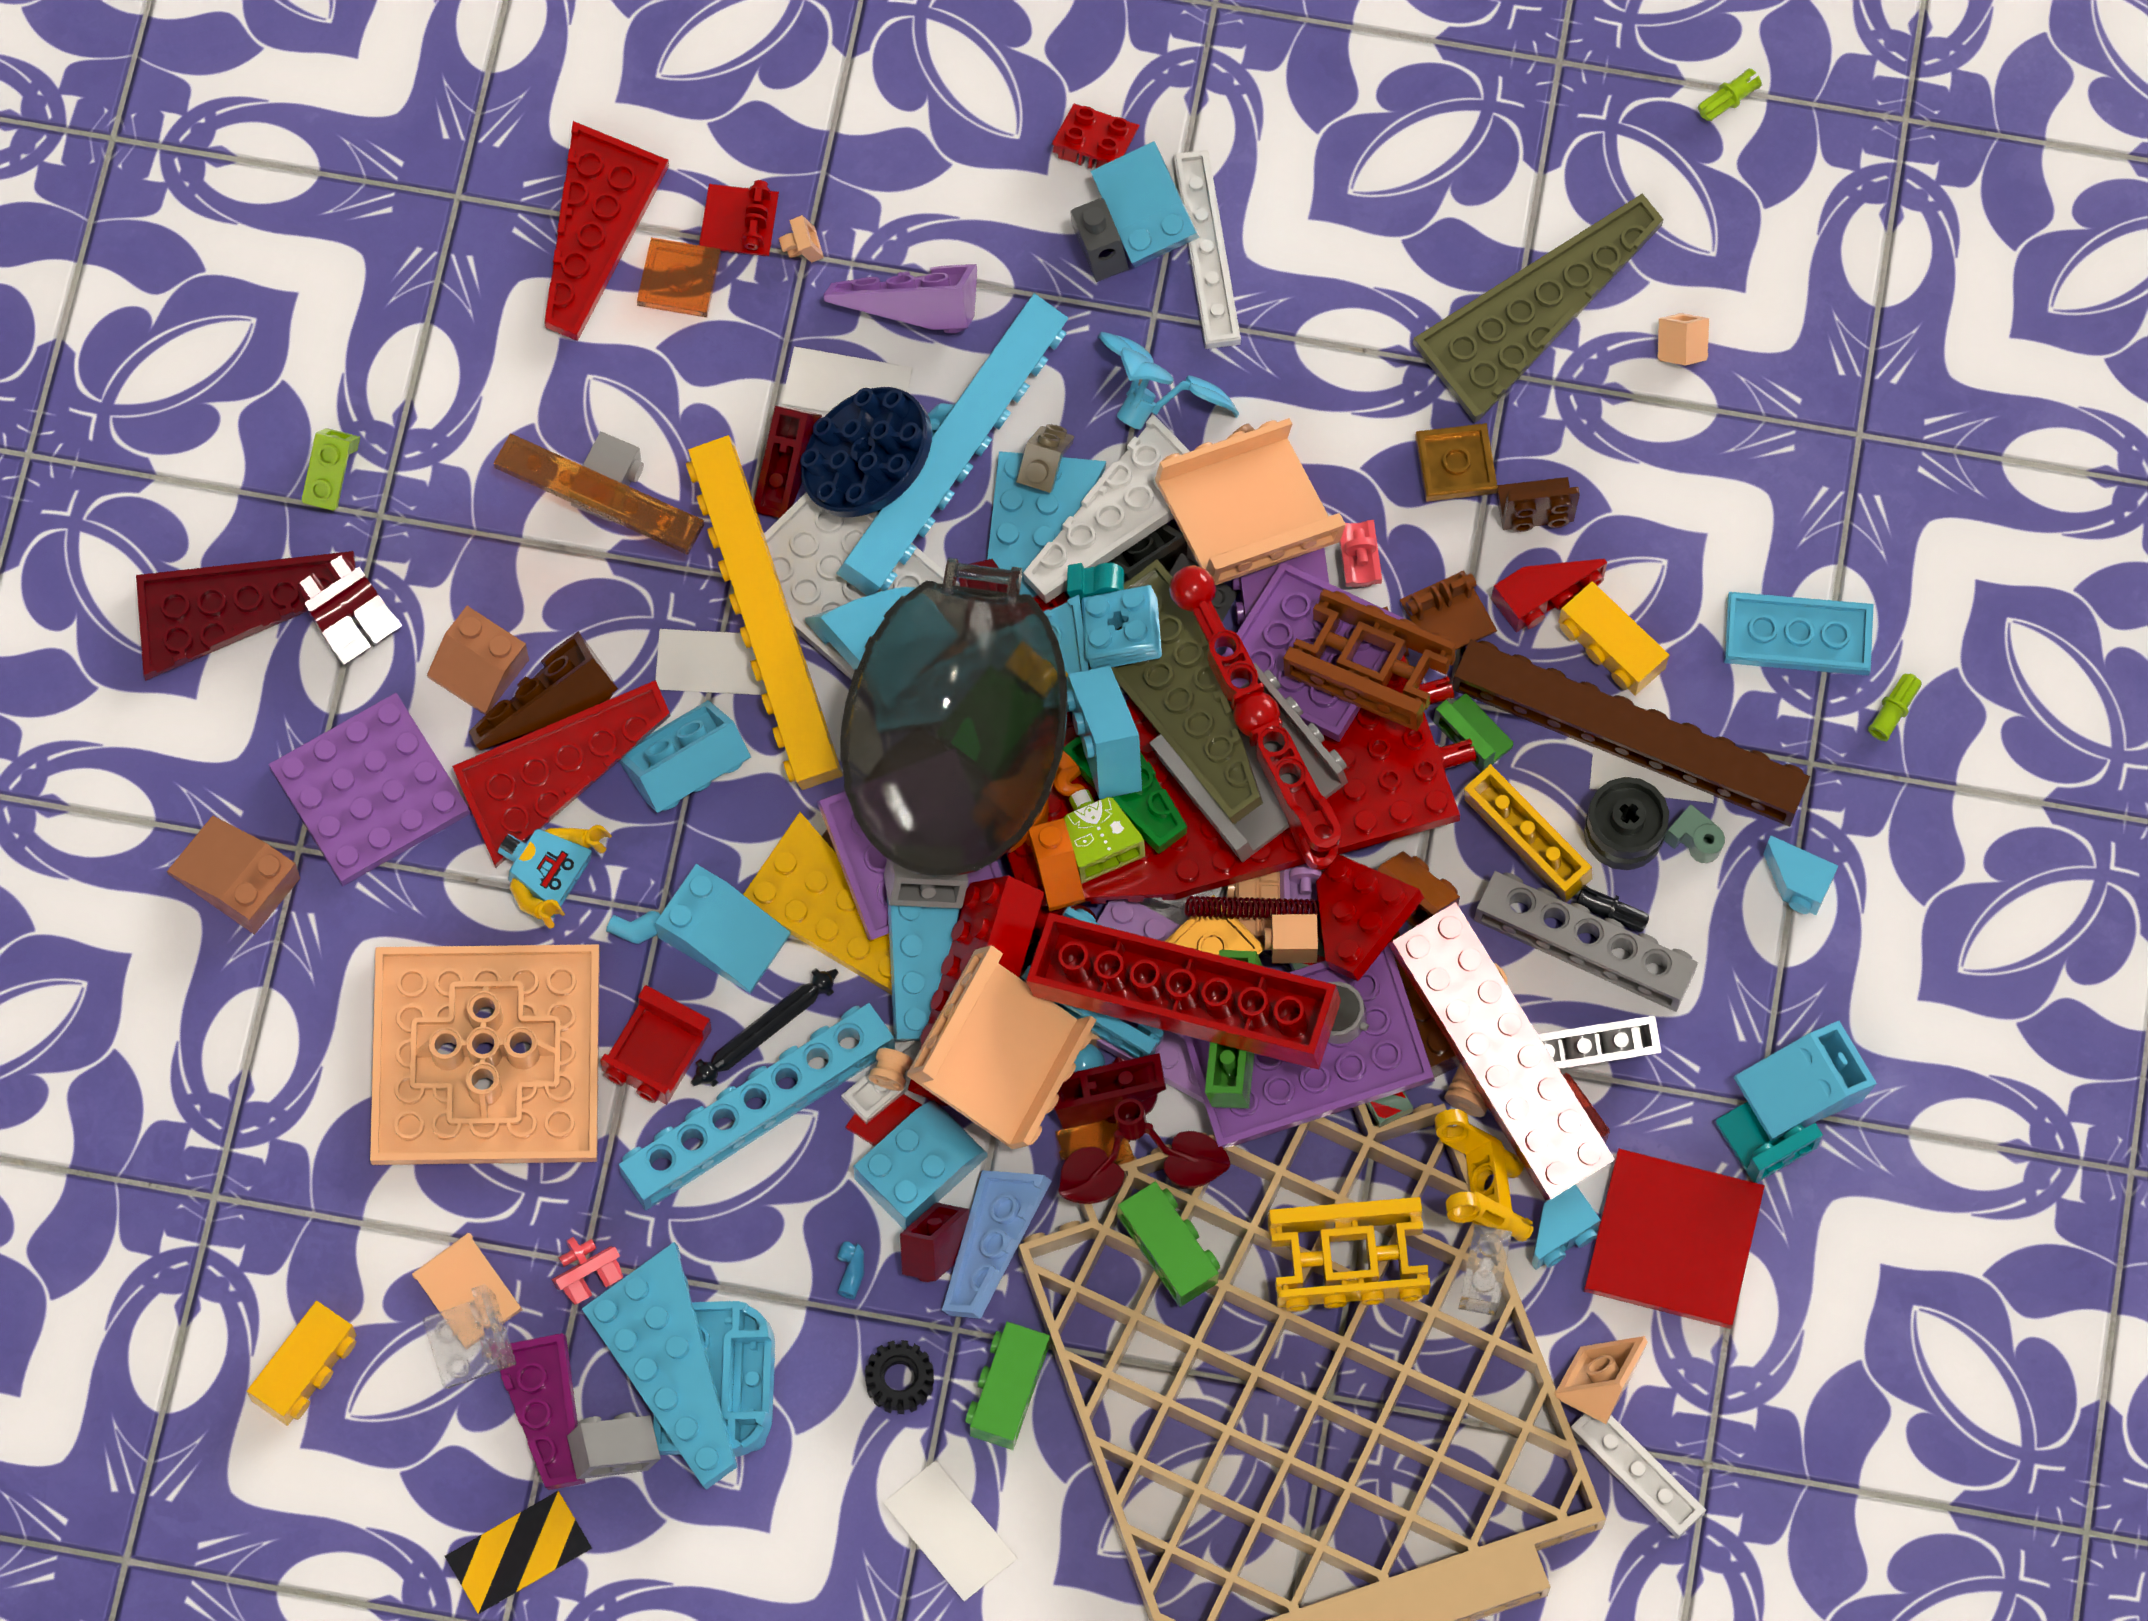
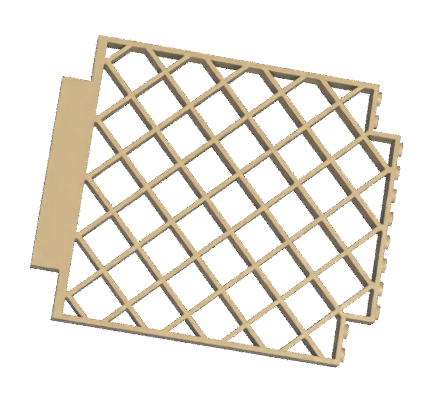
M1433 1103L1421 1105L1413 1110V1114L1401 1117L1380 1128L1378 1125L1373 1126L1365 1104L1353 1107L1352 1109L1362 1135L1324 1117L1301 1124L1279 1166L1236 1146L1224 1148L1231 1164L1271 1182L1251 1223L1202 1201L1209 1183L1195 1188L1192 1195H1189L1148 1176L1147 1174L1164 1169V1162L1169 1156L1157 1147L1150 1152L1151 1155L1139 1159L1136 1156H1130L1115 1163L1123 1169L1125 1180L1103 1225L1098 1222L1092 1204L1079 1203L1086 1221L1085 1223L1081 1224L1080 1221H1072L1062 1225L1058 1232L1046 1236L1042 1232L1026 1237L1023 1240L1024 1243L1018 1245L1020 1262L1046 1334L1050 1335L1052 1351L1150 1621H1176L1161 1614L1155 1600L1157 1590L1171 1562L1223 1587L1207 1621H1218L1232 1591L1282 1614L1265 1621H1476L1548 1596L1551 1586L1537 1551L1603 1529L1606 1521L1604 1512L1560 1399L1556 1398L1554 1394L1556 1389L1495 1233L1472 1222L1460 1249L1424 1233L1422 1235L1405 1236L1406 1245L1451 1265V1268L1432 1307L1420 1301L1402 1302L1400 1297L1388 1298L1382 1303L1424 1323L1404 1365L1353 1342L1356 1332L1369 1308V1305L1362 1304V1301H1360L1343 1337L1297 1316L1291 1311H1287L1286 1307L1283 1309L1278 1308L1270 1302L1233 1286L1252 1244L1292 1261L1290 1246L1271 1247L1269 1231L1261 1228L1280 1187L1319 1205L1354 1203L1355 1201L1349 1199V1195L1367 1158H1370L1417 1180L1418 1183L1411 1198L1422 1197L1427 1185L1448 1195L1458 1192H1471L1465 1155L1442 1143L1440 1138L1427 1164L1380 1144L1381 1142L1435 1125L1434 1119L1436 1115L1447 1110L1444 1103L1434 1106ZM1308 1130L1359 1153L1339 1194L1289 1171ZM1214 1134L1209 1135V1137L1216 1141ZM1166 1144L1167 1147L1172 1148V1145ZM1445 1148L1458 1179L1435 1169ZM1155 1181L1162 1190L1167 1188L1172 1193L1178 1204V1209L1183 1211L1181 1215L1183 1221L1186 1219L1191 1221L1193 1216L1243 1239L1223 1281L1218 1279V1284L1205 1291L1215 1297L1195 1338L1145 1316L1161 1282L1155 1271H1153L1135 1310L1085 1288L1105 1245L1150 1265L1132 1238L1113 1229L1119 1219L1117 1217L1118 1204L1128 1199L1134 1188L1140 1191ZM1396 1224L1374 1226L1375 1231L1391 1237L1388 1245L1396 1244ZM1478 1232L1491 1264L1468 1254ZM1318 1236L1311 1251L1299 1246L1300 1252L1321 1251L1320 1237ZM1089 1239L1095 1240L1075 1282L1034 1264L1032 1259ZM1391 1260L1379 1262L1378 1282L1382 1281ZM1332 1261L1333 1273L1353 1271ZM1323 1266L1304 1267L1302 1269L1303 1288H1305L1312 1272L1324 1276ZM1460 1270L1501 1289L1506 1307L1493 1335L1441 1312L1442 1306ZM1043 1287L1067 1297L1055 1320ZM1224 1301L1275 1324L1255 1367L1204 1343ZM1077 1302L1127 1325L1106 1368L1071 1353L1064 1348L1060 1335ZM1510 1318L1513 1320L1524 1350L1501 1340ZM1432 1327L1485 1351L1465 1393L1413 1370ZM1284 1329L1336 1352L1316 1395L1264 1371ZM1136 1331H1140L1187 1353L1166 1397L1116 1374ZM1493 1355L1534 1374L1540 1392L1526 1422L1473 1398ZM1344 1357L1396 1380L1377 1423L1325 1400ZM1196 1359L1202 1360L1247 1382L1227 1425L1176 1402ZM1073 1372L1098 1383L1087 1406H1085ZM1405 1385L1457 1409L1437 1452L1385 1428ZM1256 1387L1308 1410L1288 1453H1284L1236 1430ZM1108 1388L1158 1411L1137 1455L1109 1443L1095 1434L1091 1422ZM1544 1403L1557 1436L1534 1426ZM1465 1413L1518 1437L1499 1480L1446 1456ZM1317 1415L1368 1438L1367 1444L1348 1482L1296 1458ZM1168 1416L1219 1440L1198 1484L1147 1460ZM1526 1441L1567 1460L1574 1479L1560 1509L1506 1485ZM1377 1443L1430 1467L1409 1511L1357 1487ZM1228 1445L1279 1468L1259 1513L1207 1489ZM1105 1459L1129 1469L1118 1495ZM1438 1471L1491 1496L1471 1540L1418 1515ZM1289 1473L1341 1497L1320 1542L1268 1518ZM1139 1475L1190 1498L1169 1543L1129 1525L1126 1520L1123 1507ZM1577 1490H1579L1586 1511L1568 1516L1567 1512ZM1499 1500L1548 1523L1481 1547L1478 1546ZM1349 1501L1402 1526L1381 1570L1328 1546ZM1200 1503L1251 1527L1230 1572L1178 1548ZM1410 1530L1460 1553L1389 1578V1574ZM1260 1532L1313 1556L1292 1601L1239 1577ZM1136 1546L1161 1557L1150 1583ZM1321 1561L1370 1583V1585L1299 1609Z

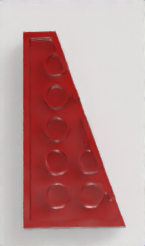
M573 121L566 180L564 182L557 230V244L553 259L552 279L545 315V327L578 341L667 172L669 160Z
M656 680L452 766L496 868L507 859L498 853V849L508 834L524 843L528 841L536 829L543 828L671 716Z

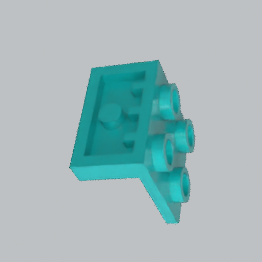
M1748 1102L1716 1120V1126L1754 1183L1763 1180L1817 1149L1823 1136L1816 1123L1808 1127H1804L1801 1124L1789 1130L1784 1136L1770 1141Z

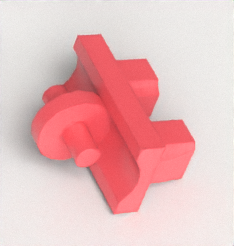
M1367 520L1361 523H1345L1346 525L1339 542L1345 586L1358 588L1369 587L1372 584H1382L1374 520Z
M571 1237L566 1240L570 1251L558 1258L563 1267L574 1261H577L578 1265L551 1280L556 1289L563 1290L569 1300L576 1305L592 1296L583 1278L588 1274L596 1271L604 1287H608L623 1279L620 1265L616 1260L620 1255L615 1247L610 1246L586 1259L585 1255L597 1249L593 1240L590 1239L579 1245L575 1238Z

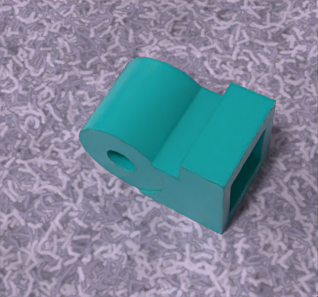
M1082 563L1068 565L1067 593L1070 598L1079 595L1080 604L1084 597L1124 590V569L1117 564L1102 563L1091 568H1084Z

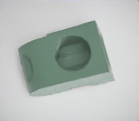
M1690 804L1667 830L1664 841L1673 849L1680 843L1684 844L1689 848L1690 855L1694 860L1707 864L1718 858L1725 844V836L1723 831L1714 822Z

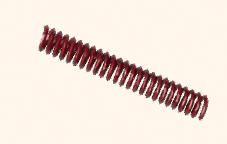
M1190 896L1185 903V915L1187 918L1190 916L1193 918L1196 916L1198 918L1201 916L1206 918L1208 916L1211 919L1212 917L1217 918L1219 916L1221 919L1223 917L1226 919L1229 917L1231 919L1234 917L1237 919L1240 917L1242 919L1246 917L1250 919L1252 917L1254 920L1256 918L1260 920L1263 917L1265 920L1267 918L1272 920V915H1276L1277 906V915H1281V908L1282 915L1287 914V907L1288 914H1292V908L1293 914H1298V908L1299 914H1303V908L1304 914H1308L1309 908L1310 914H1314L1315 907L1317 919L1321 921L1317 905L1319 903L1318 899L1298 900L1290 898L1287 900L1286 898H1278L1276 900V898L1260 899L1258 897L1255 899L1253 897L1243 899L1242 897L1216 898L1213 896L1210 898L1207 896L1205 898L1204 896Z

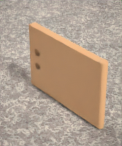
M470 1233L464 1235L412 1273L413 1278L418 1280L466 1350L523 1310L476 1245Z

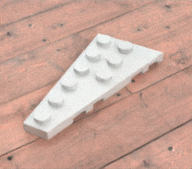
M1154 414L1147 420L1146 428L1138 438L1134 436L1127 445L1128 450L1120 460L1111 464L1081 501L1082 506L1073 517L1069 516L1062 524L1063 529L1053 542H1048L1023 572L1024 581L1045 603H1048L1067 590L1068 565L1082 563L1084 568H1091L1098 564L1108 563L1174 518L1155 482V477L1159 464L1164 458L1174 453L1182 455L1190 451Z

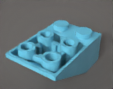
M1840 1021L1808 1033L1734 1076L1736 1083L1770 1141L1784 1136L1789 1130L1802 1124L1805 1127L1861 1103L1877 1084Z

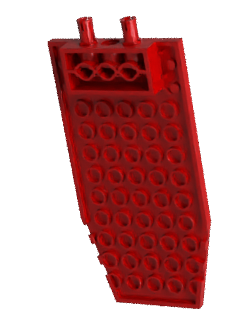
M1403 655L1401 661L1407 663ZM1393 674L1386 687L1403 693L1408 680ZM1448 676L1420 684L1418 688L1430 694V704L1454 699L1452 684H1449L1450 678ZM1130 699L1125 700L1139 733L1140 751L1146 762H1150L1156 772V779L1162 789H1166L1186 823L1187 834L1160 854L1144 840L1145 857L1082 883L1085 901H1091V904L1106 903V900L1128 899V902H1143L1144 898L1162 897V900H1177L1306 864L1294 842L1290 828H1287L1242 863L1156 757L1149 742L1159 736V734ZM1360 708L1340 742L1323 735L1325 741L1322 742V745L1328 752L1335 749L1347 765L1343 771L1348 783L1327 798L1342 830L1337 855L1460 821V813L1445 770L1453 766L1476 761L1474 746L1471 747L1472 741L1470 738L1439 747L1435 745L1424 712L1423 721L1419 729L1415 731L1363 708ZM1074 725L1026 750L1002 781L1017 777L1023 771L1030 758L1036 753L1050 749L1053 746L1062 750L1064 746L1079 736L1075 732ZM1048 774L1046 776L1049 800L1047 822L1062 819L1074 811L1069 802L1070 796L1062 795L1056 790L1054 786L1055 774ZM983 775L985 787L994 783ZM1081 775L1071 782V784L1083 785L1085 789L1089 790L1094 802L1099 801L1097 792ZM996 821L998 829L1000 831L1004 827V825H1002L999 821ZM1024 842L1012 853L1005 849L1013 877L1043 891L1031 847ZM1310 848L1312 854L1319 858L1325 857L1329 853V850L1318 852ZM1045 895L1043 896L1041 906H1048Z

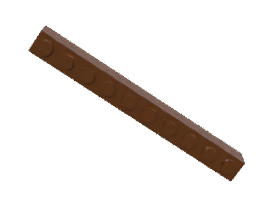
M1470 639L1453 678V691L1463 695L1467 694L1471 698L1789 827L1792 824L1810 779L1809 775L1804 774L1803 770L1795 765H1781L1771 761L1766 754L1760 751L1751 750L1749 752L1739 748L1728 738L1721 736L1715 738L1702 733L1701 729L1693 724H1680L1672 721L1661 711L1655 709L1645 710L1635 706L1630 699L1624 696L1615 695L1613 697L1601 692L1594 684L1589 682L1578 683L1568 679L1564 673L1557 669L1541 668L1532 664L1531 660L1525 656L1518 654L1511 656L1499 651L1494 644L1487 641L1477 642Z

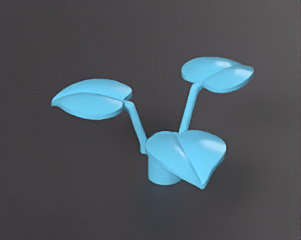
M1100 332L1098 338L1110 350L1121 356L1129 381H1132L1131 387L1126 394L1127 398L1117 413V417L1125 424L1141 430L1151 412L1157 415L1159 410L1182 390H1189L1206 401L1232 411L1236 418L1238 417L1239 412L1226 393L1214 384L1190 375L1186 377V381L1180 382L1161 400L1155 403L1156 395L1146 389L1150 380L1171 385L1174 379L1170 373L1161 366L1154 364L1150 353L1138 343L1106 332ZM1143 379L1140 386H1138L1139 380Z

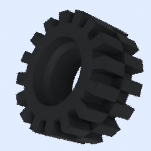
M894 1340L888 1342V1346L885 1348L883 1345L879 1346L875 1355L871 1354L869 1357V1364L866 1365L865 1381L868 1395L874 1399L876 1406L885 1407V1411L891 1413L892 1410H897L898 1414H904V1410L916 1411L917 1405L921 1404L923 1406L927 1402V1396H931L933 1390L934 1372L928 1354L925 1351L922 1353L920 1346L915 1343L913 1347L909 1346L908 1341L901 1340V1344H895ZM903 1364L912 1369L915 1378L909 1388L898 1391L886 1384L884 1379L885 1373L891 1366Z

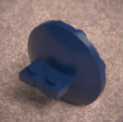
M893 387L862 388L856 394L840 402L825 417L815 422L813 433L805 452L801 456V477L808 496L822 510L839 517H859L876 511L879 513L882 508L895 501L912 485L925 465L932 443V426L928 413L911 394Z

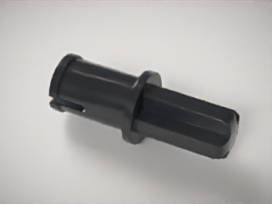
M1583 885L1576 903L1588 908L1591 913L1603 918L1614 919L1623 926L1637 932H1643L1649 921L1648 913L1618 901L1619 896L1615 895L1612 898L1586 885Z

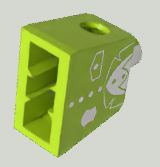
M1087 789L1079 790L1070 796L1069 802L1074 811L1067 814L1064 820L1074 850L1081 884L1145 857V845L1142 835L1112 797H1106L1094 802Z

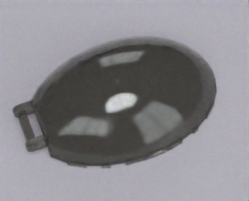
M948 558L943 584L934 581L923 582L906 596L902 595L884 614L882 623L874 635L869 637L864 647L865 652L860 664L854 671L845 702L840 737V759L843 768L846 796L850 802L854 818L868 841L886 859L907 871L930 877H954L978 871L997 861L1014 847L1031 828L1051 793L1062 758L1066 734L1068 703L1066 672L1059 642L1047 615L1032 595H1019L1022 581L1021 567L1012 566L1011 570L959 563V560L956 558ZM957 578L1007 584L1008 589L1007 593L961 587L956 586Z

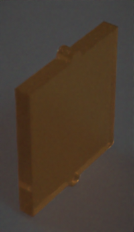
M1102 1120L1092 1124L1055 1131L1061 1149L1059 1151L1060 1159L1066 1161L1075 1150L1090 1146L1102 1149L1109 1157L1115 1140L1114 1132L1118 1130L1116 1123ZM1122 1139L1118 1158L1114 1162L1115 1164L1121 1165L1134 1160V1155L1129 1145L1131 1140Z

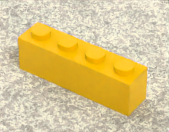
M1491 764L1464 787L1465 801L1564 902L1567 903L1582 889L1583 885H1586L1593 879L1592 866Z

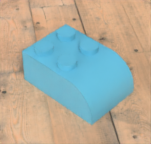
M932 1100L911 1113L853 1166L854 1179L905 1230L988 1157V1154L936 1101Z

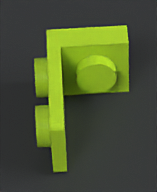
M329 428L315 433L302 495L303 503L332 511L338 508L348 456L358 451L360 436Z

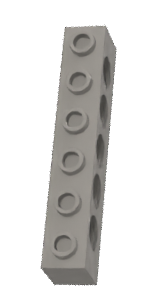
M1494 871L1475 913L1474 921L1675 1012H1677L1698 965V962L1692 960V956L1683 950H1670L1663 947L1650 935L1644 933L1634 934L1626 930L1620 922L1614 919L1605 918L1603 920L1592 915L1585 906L1578 903L1568 904L1557 899V896L1550 890L1532 888L1523 884L1521 878L1508 872L1501 874ZM1520 902L1525 904L1529 910L1525 913H1517L1512 910L1510 905ZM1551 917L1556 918L1563 926L1560 928H1550L1545 924L1544 920ZM1590 933L1595 937L1596 942L1591 944L1583 943L1578 938V935ZM1623 948L1628 951L1630 957L1619 959L1613 955L1612 950ZM1656 963L1663 968L1664 972L1652 974L1647 970L1646 965Z

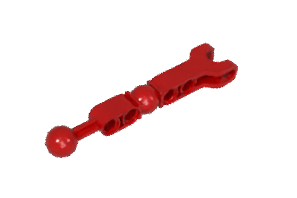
M1196 565L1183 567L1175 573L1170 581L1169 591L1171 598L1180 609L1193 612L1209 644L1207 656L1209 666L1228 701L1232 702L1231 707L1234 711L1233 717L1236 726L1244 735L1250 737V745L1256 746L1257 760L1286 816L1294 842L1305 863L1312 869H1326L1336 861L1338 844L1342 833L1341 825L1330 803L1319 792L1290 734L1282 727L1283 722L1280 719L1281 713L1277 702L1269 694L1264 693L1265 687L1263 683L1258 684L1257 670L1241 638L1237 633L1225 629L1212 604L1216 592L1213 577L1206 569ZM1225 646L1231 648L1234 653L1225 657L1219 655L1215 650ZM1236 678H1244L1250 685L1246 688H1237L1231 681ZM1269 741H1276L1282 746V749L1277 752H1271L1264 747V744ZM1285 773H1292L1298 777L1299 781L1287 784L1281 780L1280 776ZM1310 848L1318 852L1329 850V853L1325 857L1319 858L1312 854Z

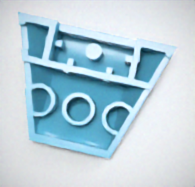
M901 587L881 591L856 599L840 607L805 617V623L824 644L830 642L864 680L865 690L885 712L891 707L892 699L902 688L907 689L912 684L914 675L923 666H929L956 637V632L915 587Z

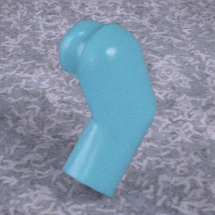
M649 911L632 922L613 915L606 931L634 944H640L657 935L655 922L659 918L660 913Z

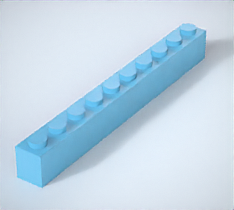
M1035 293L1031 296L932 436L928 458L918 477L900 497L880 510L837 571V575L867 596L875 594L879 589L882 591L888 590L897 577V574L892 571L898 562L903 565L906 564L917 548L911 544L917 534L924 538L936 521L931 517V514L936 507L943 511L955 494L950 490L955 480L962 483L974 467L968 461L974 453L978 456L983 454L992 441V438L987 436L993 426L998 430L1001 428L1011 414L1006 409L1010 401L1014 400L1018 403L1030 387L1024 381L1030 373L1037 376L1048 361L1043 356L1048 347L1055 350L1067 334L1062 330V327L1069 319L1067 316Z

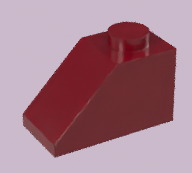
M936 1202L900 1233L902 1275L917 1277L918 1280L923 1282L938 1280L954 1265L969 1219V1209Z

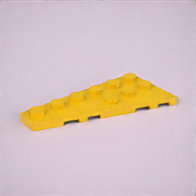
M799 812L743 895L789 930L791 935L892 995L889 933L873 940H868L836 852L804 815Z

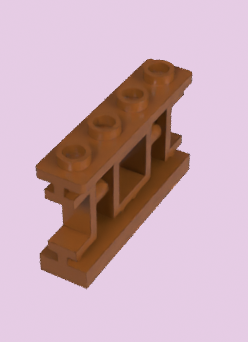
M1323 589L1319 595V603H1316L1313 608V618L1325 625L1313 645L1296 638L1293 647H1289L1283 657L1284 676L1417 731L1423 721V712L1430 705V694L1418 688L1429 668L1445 675L1447 674L1449 665L1452 666L1456 660L1455 643L1441 633L1435 632L1432 634L1418 628L1410 620H1399L1391 617L1376 606H1365L1355 602L1342 592H1331ZM1340 620L1356 626L1349 639L1335 634ZM1363 640L1391 652L1380 673L1352 662ZM1327 646L1342 652L1336 665L1320 659ZM1406 648L1422 654L1416 667L1401 661ZM1393 674L1408 680L1403 693L1386 687Z

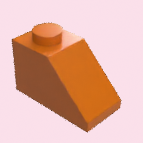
M1064 818L1028 827L1030 847L1043 892H1045L1044 895L1049 911L1085 902L1076 858Z

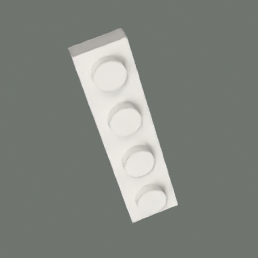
M1584 1414L1570 1427L1573 1435L1677 1539L1705 1514L1706 1509L1612 1415L1607 1424Z

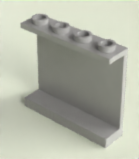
M1254 663L1258 673V684L1263 683L1265 687L1264 693L1269 694L1277 702L1281 713L1280 719L1283 722L1282 727L1290 734L1319 792L1327 799L1348 783L1343 771L1347 767L1346 763L1335 749L1328 752L1322 745L1325 738L1312 722L1307 726L1299 717L1303 714V711L1291 696L1285 699L1278 691L1281 684L1269 669L1262 672L1258 665ZM1247 682L1240 688H1246L1250 685V683ZM1240 731L1263 804L1236 824H1233L1162 734L1149 742L1156 757L1242 863L1289 828L1286 816L1257 760L1256 746H1251L1249 743V736L1244 735ZM1269 741L1264 744V747L1271 752H1277L1282 749V746L1276 741ZM1285 773L1280 776L1281 780L1287 784L1299 781L1298 777L1292 773Z

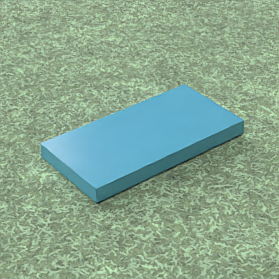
M1729 592L1727 599L1724 663L1869 676L1871 671L1874 604Z

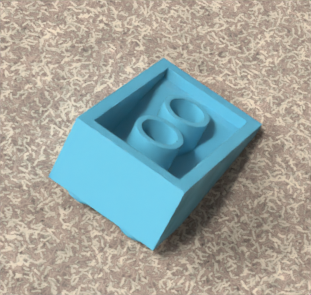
M1155 141L1090 171L1102 198L1106 202L1130 261L1135 268L1199 238Z
M695 864L655 922L659 939L750 994L791 935L789 930L733 886L698 864Z

